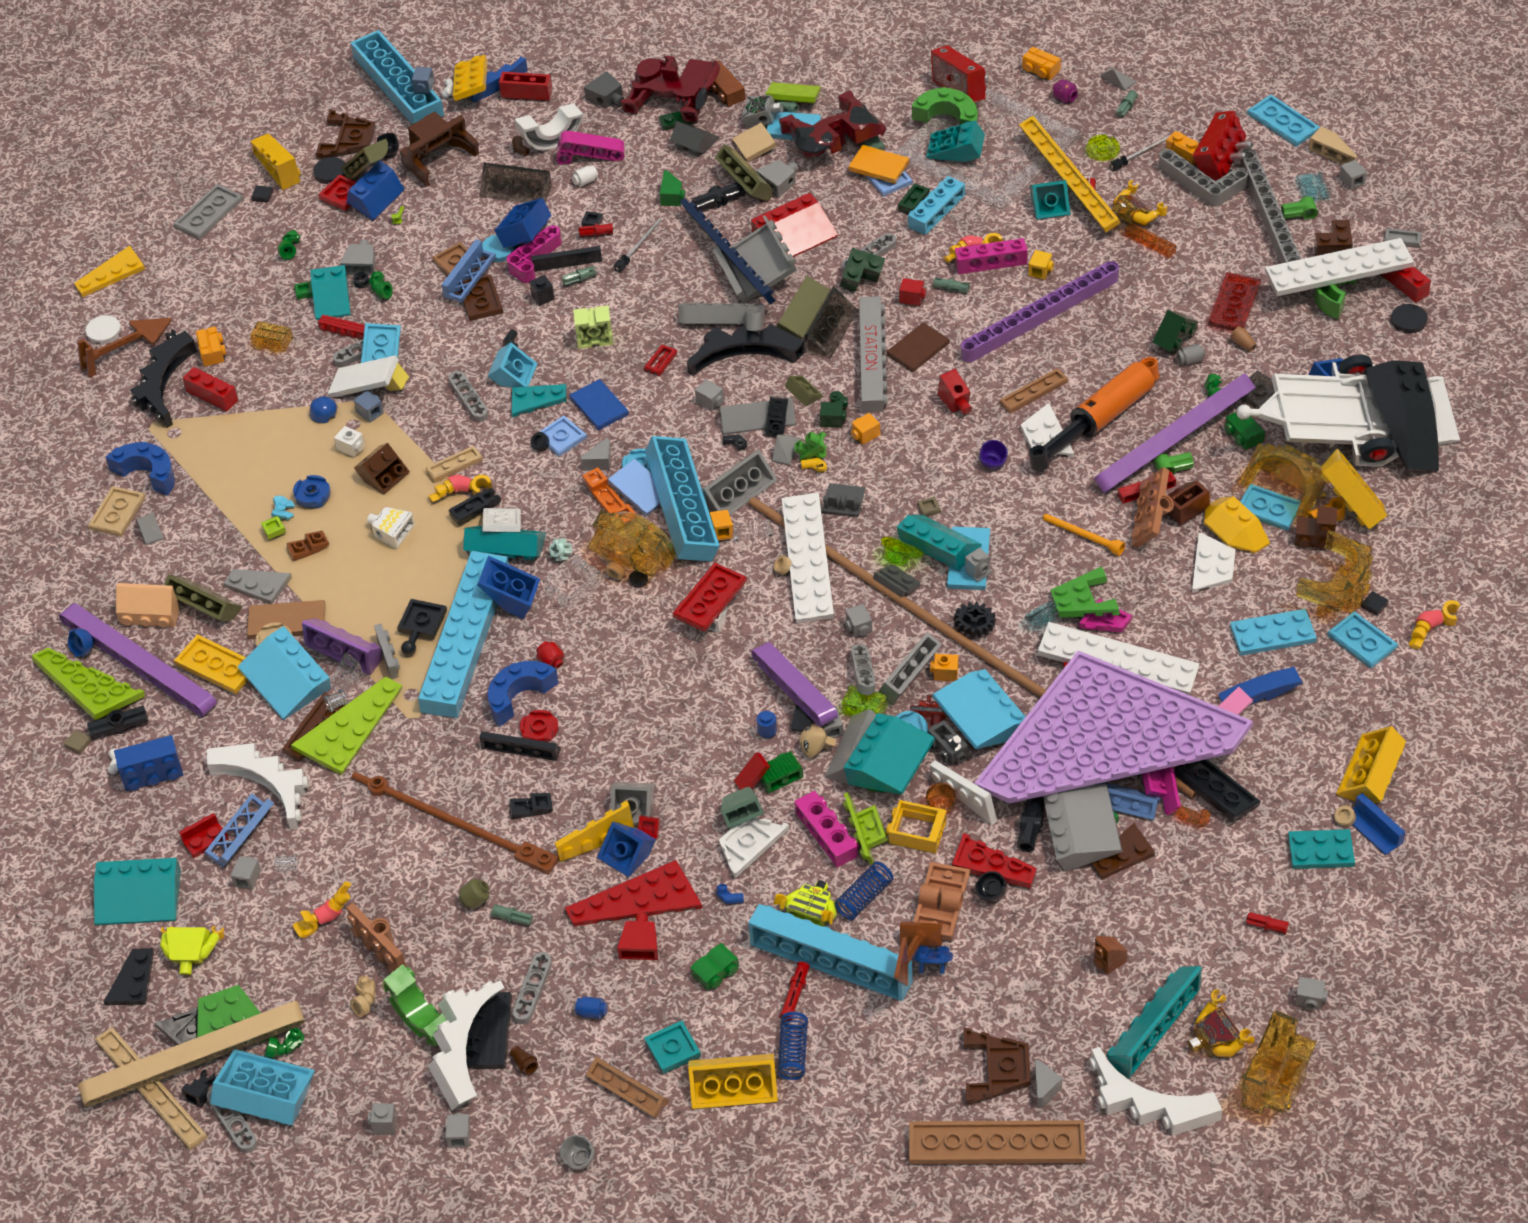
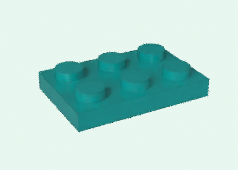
M1350 829L1288 831L1292 869L1355 867Z

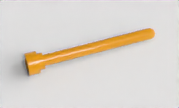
M1049 514L1043 515L1044 521L1109 548L1114 555L1120 556L1125 549V542L1120 540L1110 541Z

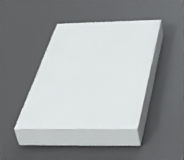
M483 509V531L520 532L521 509Z

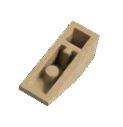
M1322 126L1310 138V151L1343 165L1357 158V155L1337 133Z

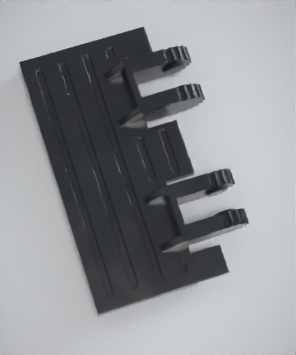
M499 992L487 1000L473 1018L466 1044L468 1046L466 1047V1057H472L466 1058L467 1068L506 1069L512 1004L511 992Z

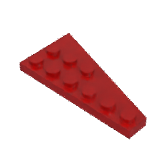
M674 860L565 907V912L573 926L596 924L599 921L605 920L617 921L620 918H636V915L639 913L652 916L670 911L681 912L684 909L695 908L696 910L703 908L677 860Z

